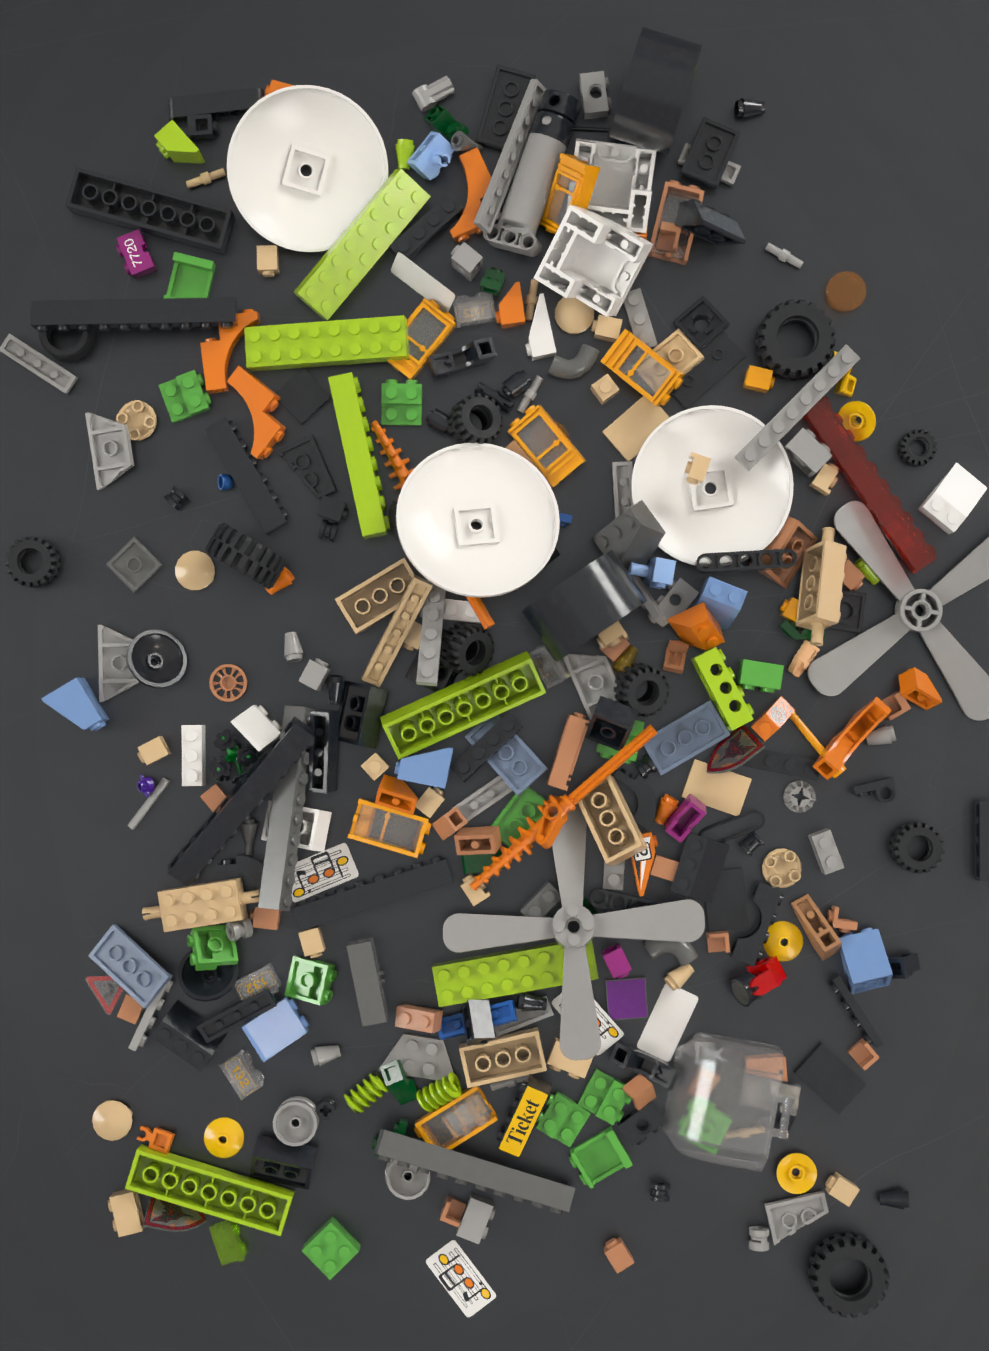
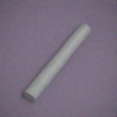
M163 777L154 789V792L150 794L128 823L131 829L134 830L170 783L167 778Z

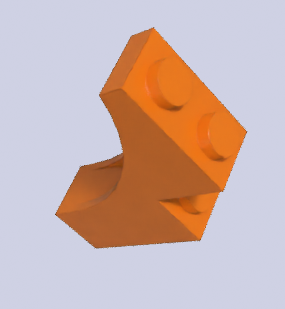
M477 147L459 155V162L468 183V198L461 218L450 230L453 242L458 241L461 243L469 239L471 234L483 233L474 224V220L492 177Z
M254 309L242 310V313H238V326H233L232 329H221V326H218L220 340L209 338L205 339V342L200 343L206 391L209 394L229 391L228 382L226 381L228 380V365L233 349L245 334L244 327H254L260 323V316Z
M238 365L226 382L239 392L248 405L254 424V442L250 454L256 459L263 460L272 453V447L276 442L278 443L285 435L284 431L287 429L269 414L270 411L272 412L277 408L278 400L281 397L245 367Z
M876 696L854 714L845 728L831 739L812 767L826 780L830 779L839 772L846 760L869 733L889 715L891 709Z

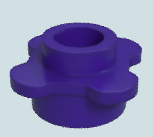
M141 774L139 776L140 781L137 782V788L147 798L150 795L149 793L154 792V782L151 777H144Z

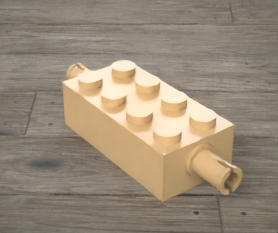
M832 527L822 528V541L804 549L796 626L812 630L810 645L823 646L824 629L837 624L841 616L840 603L843 597L842 584L845 578L844 565L847 559V546L834 542L835 529Z
M242 877L164 889L157 892L159 906L142 908V914L151 913L143 915V919L162 918L164 932L243 920L248 917L246 904L259 902V897L254 896L260 895V889L244 892Z

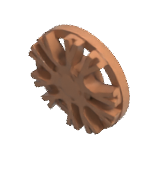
M224 664L217 667L211 674L209 681L213 695L219 700L226 702L235 701L242 697L248 683L244 671L232 664ZM226 667L232 668L230 675L226 673ZM219 670H222L225 676L222 677ZM238 670V674L235 677L232 676ZM215 675L221 678L220 682L213 681ZM242 675L244 682H238L237 678ZM220 684V688L214 689L215 685ZM237 684L242 685L243 689L237 688ZM221 689L225 690L223 697L217 694ZM234 689L240 692L236 697L233 694ZM227 691H230V698H227Z

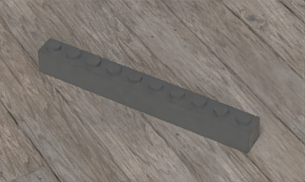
M285 706L282 730L294 716L310 727L311 711H314V709L300 706ZM307 748L301 753L300 760L289 767L287 775L277 781L273 791L258 908L290 911L292 889L295 883V866L298 861L297 851L300 843V828L303 822V805L306 800L305 790L308 782L309 749Z
M384 1129L380 1130L374 1154L379 1155L378 1159L390 1162L391 1159L398 1161L397 1165L406 1168L414 1165L418 1167L417 1171L429 1174V1170L437 1172L436 1177L448 1180L450 1176L456 1178V1183L466 1186L470 1182L475 1184V1189L485 1192L487 1188L493 1189V1194L498 1196L513 1195L512 1200L524 1203L526 1199L532 1201L531 1206L543 1209L544 1205L551 1207V1212L561 1215L563 1211H570L575 1192L574 1187Z

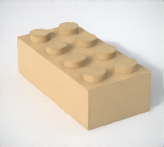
M405 558L335 599L355 634L358 635L396 611L415 575Z
M609 775L578 802L606 864L613 867L648 849L614 776Z
M538 1027L511 1032L498 1037L495 1036L494 1040L487 1041L488 1044L467 1046V1042L459 1044L467 1088L547 1071Z

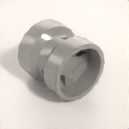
M248 917L237 922H227L226 933L230 941L239 940L240 937L249 938L253 935V926Z
M765 1226L749 1227V1235L751 1236L749 1249L753 1251H768L769 1242L767 1237L769 1236V1228Z

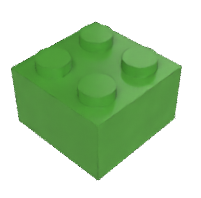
M746 659L739 660L735 684H739L742 689L754 690L755 687L760 688L759 692L774 693L775 690L781 689L784 665Z
M332 1216L304 1244L302 1252L331 1280L359 1252L361 1245Z

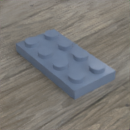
M709 700L657 730L658 734L648 741L644 748L659 774L663 775L730 736V733Z
M496 715L479 723L465 738L473 746L501 717ZM517 734L487 761L518 797L548 771V768Z
M112 924L89 954V957L143 1008L150 1006L172 977L117 925Z

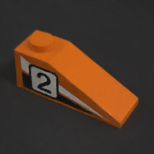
M651 831L641 833L648 849L631 857L639 896H644L655 856V847H658L656 835H652Z

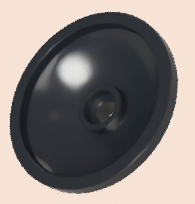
M153 629L140 633L132 640L127 650V664L132 675L140 683L151 688H166L175 684L183 676L187 666V656L183 645L175 636L163 630ZM150 661H155L156 666L152 665Z
M189 951L182 959L178 968V981L184 993L194 1000L204 1002L217 1000L225 996L237 981L239 974L238 963L234 965H220L215 970L196 971L195 965L190 964V954L193 951ZM210 976H214L212 980H208Z

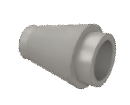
M285 633L284 658L287 659V662L303 660L302 655L304 653L297 633Z
M893 725L882 726L870 732L866 737L868 746L892 744V742L897 741Z
M338 1045L318 1046L310 1050L314 1066L319 1065L320 1067L337 1057H341Z

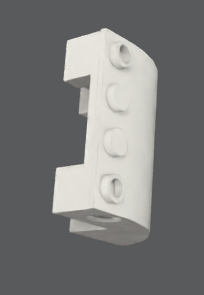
M576 138L574 155L578 157L577 159L587 161L588 165L600 167L587 210L601 215L632 232L646 233L656 151L634 145ZM571 180L570 191L574 192L576 182ZM569 195L568 208H569L570 201H571V198H572L571 195Z
M570 205L534 279L565 298L579 299L606 317L616 316L654 244L601 215L578 206Z

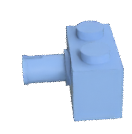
M431 131L406 163L423 179L431 181L438 176L441 167L448 166L447 163L450 164L454 150L440 133Z
M655 557L650 558L647 565L631 562L628 573L644 577L643 583L649 584V588L665 589L666 586L672 585L676 561Z

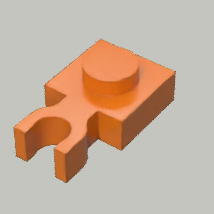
M140 1127V1130L145 1131L146 1136H137V1140L150 1141L148 1148L164 1154L169 1153L175 1136L174 1133L158 1127L154 1128L153 1132L148 1127Z

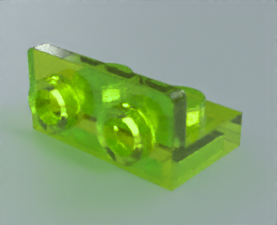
M224 1220L210 1225L209 1230L221 1265L223 1266L235 1261H244L247 1249L245 1243L241 1242L239 1238L241 1232L238 1223Z

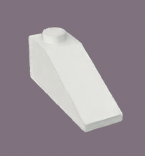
M543 293L539 294L528 344H525L527 355L532 357V361L556 355Z

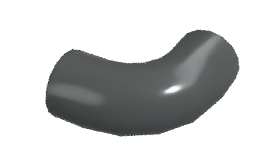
M582 344L578 354L573 359H565L555 355L548 373L568 380L579 378L591 370L597 361L600 351L589 345Z
M651 940L643 942L653 960L664 953H671L677 958L681 966H684L698 957V953L690 943Z

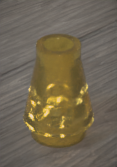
M629 645L613 662L612 668L618 673L620 671L624 672L626 666L631 668V664L634 663L639 650Z

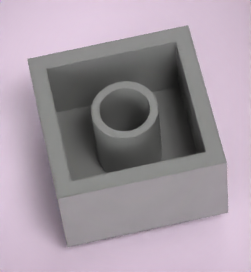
M802 428L784 446L788 459L810 478L833 455L829 453L831 450L824 443L820 444L815 439L816 436L812 431Z

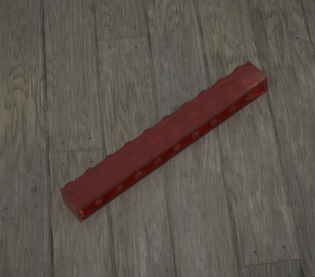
M826 396L822 397L803 416L804 420L820 443H824L830 448L831 451L829 453L833 455L831 457L914 575L937 559L935 549L932 545H927L923 532L919 528H915L911 515L907 511H903L899 498L891 494L887 481L879 477L875 464L867 460L865 457L867 454L863 447L855 443V436L851 430H846L843 426L842 417L831 409L832 404Z

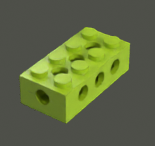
M714 647L690 659L727 730L732 731L754 720L752 717L754 711L749 703L746 704L742 698L745 694L741 686L735 684L733 679L736 677L732 669L726 667L724 663L726 657L721 649L717 650ZM712 665L718 668L716 675H713L710 671ZM722 683H725L727 686V691L725 693H722L720 691V685ZM731 701L736 703L734 711H731L729 708Z

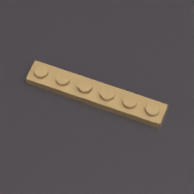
M416 575L413 576L363 672L361 680L380 688L433 586L432 582Z

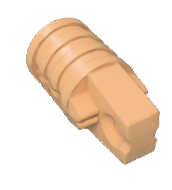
M804 640L787 670L794 676L799 677L814 660L820 649Z

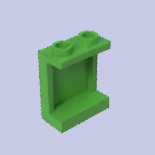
M174 252L172 259L174 266L167 294L163 298H208L216 269L214 261Z
M612 1126L570 1149L571 1157H569V1160L574 1168H579L582 1173L579 1175L584 1186L588 1184L590 1189L594 1188V1184L625 1167L627 1169L633 1165L631 1158Z

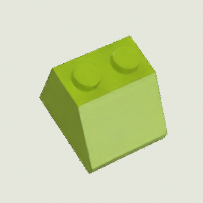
M173 120L154 135L157 140L155 145L166 159L170 157L174 162L203 164L205 162L200 150Z

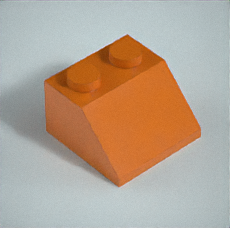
M704 602L667 619L682 642L689 644V646L709 650L725 642L720 624Z

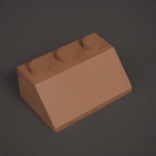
M788 516L778 535L763 550L792 549L797 555L796 563L789 569L760 570L758 572L786 589L803 563L804 549L813 546L818 538L799 520ZM783 554V563L791 564L792 557L789 554ZM763 555L761 557V562L764 565L771 564L770 556Z

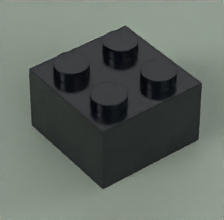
M600 696L589 722L585 738L620 751L625 746L638 710Z

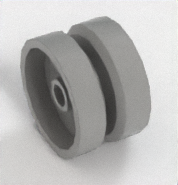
M302 1096L290 1097L282 1102L273 1119L274 1133L281 1142L290 1146H302L312 1139L320 1121L315 1103Z
M394 1159L387 1162L385 1181L389 1190L396 1197L411 1200L421 1196L428 1189L430 1170L429 1174L417 1171L418 1167L414 1165L406 1168L397 1165L398 1161ZM407 1172L411 1173L409 1179H406L404 1176Z

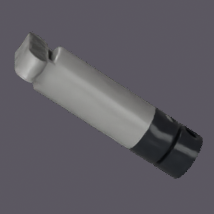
M553 89L544 91L538 113L535 116L503 209L496 218L498 223L494 224L490 234L483 232L484 238L493 247L530 257H535L542 251V243L535 236L544 214L556 170L559 167L560 153L566 152L574 125L582 107V103L572 95ZM495 233H498L497 236L492 239L493 235ZM516 237L515 240L512 243H510L511 239Z

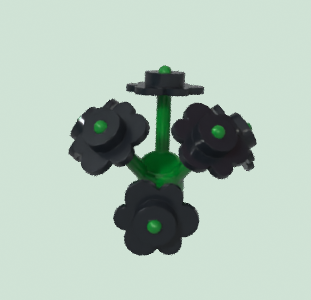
M226 729L216 735L217 739L214 741V746L220 748L221 751L226 750L227 755L225 758L223 756L212 758L209 768L213 772L212 776L217 781H229L230 778L228 776L231 773L230 762H235L240 774L236 775L232 780V784H236L247 773L243 772L241 765L249 767L250 763L254 764L263 754V751L255 755L257 752L256 748L251 747L249 744H244L242 749H240L234 741L236 735L232 734L230 729Z

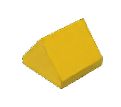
M846 373L836 383L834 393L851 398L857 379Z

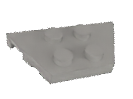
M85 413L97 490H103L134 466L128 425L93 413Z
M98 625L99 702H105L140 683L132 675L127 664V650L133 639L104 625Z
M568 654L563 658L588 718L591 720L600 696L613 701L616 700L614 696L617 694L614 692V687L617 686L614 683L616 678L606 656Z
M403 1033L385 1061L381 1064L383 1066L395 1060H400L405 1075L432 1080H442L444 1075L448 1077V1074L453 1072L444 1040Z

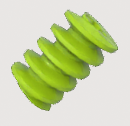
M376 1072V1077L371 1073L369 1074L371 1081L363 1079V1087L356 1084L357 1092L350 1089L351 1097L344 1094L347 1104L356 1114L358 1112L363 1113L364 1106L369 1108L371 1106L370 1101L375 1103L377 1101L376 1096L379 1098L383 1097V1091L389 1092L384 1079L378 1072Z
M450 1072L448 1077L444 1075L442 1080L437 1079L435 1084L430 1083L429 1087L425 1086L422 1090H418L416 1096L419 1104L425 1111L433 1112L442 1105H446L455 1098H459L462 1094V1087L456 1074Z

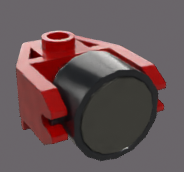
M777 956L765 957L759 963L756 962L754 966H747L748 972L733 979L730 983V989L739 1004L748 1007L761 999L770 990L780 986L787 976Z

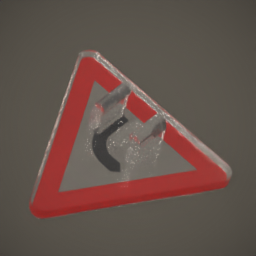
M109 975L87 976L85 981L105 1013L110 1015L124 989Z

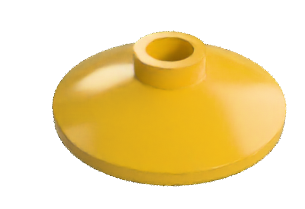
M852 401L840 409L837 416V426L845 438L851 441H862L873 433L876 426V417L869 405L861 401ZM857 417H860L862 420L860 424L856 421Z
M778 921L769 926L767 931L769 932V938L766 944L763 943L766 953L769 956H777L779 961H789L795 958L803 946V936L798 927L787 921ZM784 938L787 939V944L785 946H782L780 943L781 940Z
M227 1117L217 1118L207 1126L204 1133V1143L212 1155L219 1158L232 1157L243 1146L244 1132L240 1124L234 1119ZM224 1136L227 1141L223 1143L219 1138Z
M791 1153L779 1162L776 1176L784 1190L793 1194H801L810 1190L815 1184L817 1169L814 1162L808 1156L801 1153ZM795 1168L799 1169V1173H798V1174H796V1175H793V1174H792V1170H793V1169H795Z

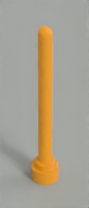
M794 712L789 718L821 755L825 748ZM843 765L839 772H837L832 777L836 778L841 773H843L847 768Z

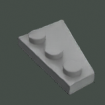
M823 1190L764 1204L774 1245L779 1243L781 1239L788 1235L791 1236L796 1230L806 1224L809 1225L829 1212Z

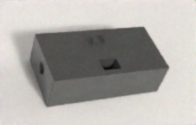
M373 937L349 941L346 947L362 1027L387 1022L389 1013L382 984L385 983V979H381V975H384V973L379 969Z

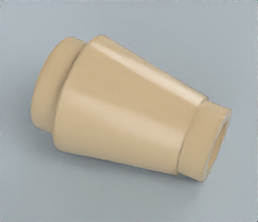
M688 963L667 973L664 980L673 991L676 989L680 990L695 971Z

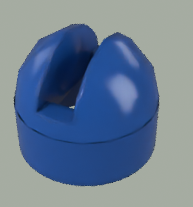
M219 474L218 487L220 490H228L233 487L234 482H231L233 480L231 475Z

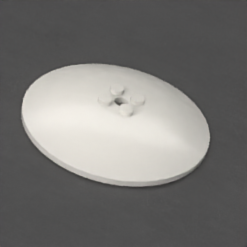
M296 85L285 87L258 100L237 124L227 153L226 168L229 189L243 218L258 234L268 241L283 248L300 252L329 250L388 179L386 149L382 137L371 118L350 98L320 86ZM302 165L310 166L311 174L309 176L301 174L300 169Z
M699 406L671 416L661 423L646 439L633 467L631 480L633 505L643 500L665 530L666 534L658 546L665 553L679 561L695 565L697 558L704 553L763 550L778 535L788 517L794 487L791 464L784 447L778 441L750 471L734 458L766 426L760 420L731 407ZM691 452L711 458L704 482L702 484L698 483L697 486L687 483V473H684L688 461L692 462L691 459H688ZM707 483L714 484L716 487L715 493L708 494L705 491V485ZM743 556L741 557L740 561H745L749 559V557ZM723 557L720 559V564L723 567L729 566L731 561L729 558ZM703 558L699 561L701 567H710L708 559Z
M487 443L456 444L428 456L416 466L406 479L399 495L396 511L399 540L412 565L426 579L438 587L467 597L500 596L529 583L543 570L550 560L559 535L560 519L557 501L544 476L533 464L519 454ZM479 522L482 528L475 530L471 527V523Z

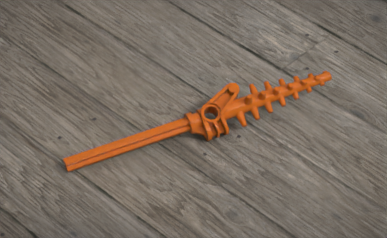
M375 420L371 423V430L377 436L376 443H380L383 447L380 454H386L389 459L384 465L385 467L392 465L394 472L388 476L390 479L398 476L400 480L393 487L394 491L403 487L406 479L415 468L407 470L405 465L410 462L409 458L401 460L398 455L402 452L401 448L394 449L391 444L394 442L393 438L388 439L385 434V428L382 429L378 421ZM466 596L484 630L495 625L481 598Z
M651 725L647 726L568 796L566 794L559 797L552 794L549 795V800H544L542 806H537L543 816L537 822L527 817L526 820L530 828L525 830L519 826L517 829L521 837L515 839L510 836L509 840L512 845L509 848L501 846L502 854L499 857L493 856L491 858L493 863L490 866L483 867L484 871L474 877L475 880L469 884L470 887L476 891L484 882L487 884L489 882L488 879H491V876L494 874L499 876L501 868L506 867L510 869L509 864L512 863V859L521 862L520 856L523 855L522 851L531 855L532 851L530 848H533L532 843L535 841L544 849H549L553 845L562 826L567 822L568 813L577 808L575 805L658 734Z

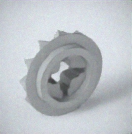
M805 781L790 783L785 788L783 794L785 805L791 811L797 813L806 812L812 808L816 801L813 787ZM802 788V795L808 797V799H802L798 805V799L792 796V794H799Z

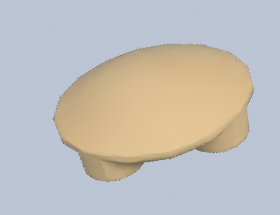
M563 297L555 308V320L563 331L570 335L586 331L591 326L594 320V309L577 298Z
M140 400L125 404L116 416L117 422L128 425L130 439L143 440L149 437L154 432L157 424L153 408Z
M189 551L178 559L175 566V575L178 582L184 588L201 590L213 582L215 566L212 559L206 553Z
M785 848L775 849L764 858L762 874L765 880L773 887L787 888L801 878V862L793 851Z
M106 1100L97 1107L93 1114V1128L103 1139L110 1141L119 1140L126 1136L131 1129L133 1121L132 1111L119 1101Z

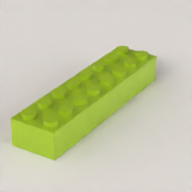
M395 169L293 293L322 319L328 320L431 196L402 169Z
M404 315L244 327L246 368L251 372L388 362L387 360H410L407 319Z
M352 372L328 377L362 536L367 540L389 535V517L387 515L384 516L383 511L387 510L385 498L380 496L379 493L380 490H383L379 476L375 474V471H378V465L375 456H371V451H374L373 442L370 436L367 437L366 433L370 431L366 416L363 417L362 412H366L362 397L358 396V393L361 392L358 377H354Z
M525 651L483 670L480 674L477 673V676H470L381 716L380 719L399 760L545 694L546 691L529 653Z
M591 941L585 948L590 978L595 980L599 979L593 943ZM557 942L432 964L438 1005L443 1007L466 1003L467 1000H483L561 986L563 984L564 948Z
M143 1144L136 1150L125 1186L127 1190L281 1236L295 1193V1191L176 1154H164Z

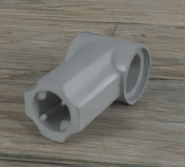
M446 75L430 85L424 84L419 86L412 92V95L421 111L425 112L433 108L438 101L455 93V89Z

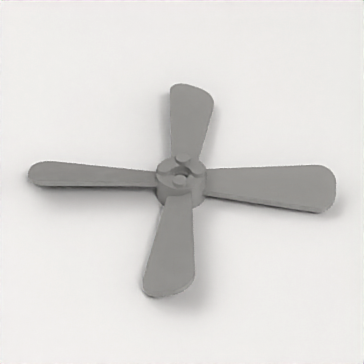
M851 501L843 505L834 515V526L897 599L894 610L895 614L812 661L807 671L809 681L819 693L825 696L839 695L908 631L919 632L964 714L976 721L988 719L989 676L942 625L940 620L943 613V605L989 579V537L931 589L915 590L868 508L859 501ZM917 605L923 609L921 616H918L915 612Z
M577 803L575 805L577 808L568 813L567 822L562 826L552 845L562 908L557 911L554 918L457 913L448 917L444 922L443 941L450 951L463 953L554 938L564 948L560 1050L570 1060H588L593 1058L601 1047L585 948L592 941L593 937L691 943L702 936L705 929V916L701 905L690 899L592 915L588 909L583 907L587 822ZM576 923L580 928L577 932L572 933L568 930V925Z

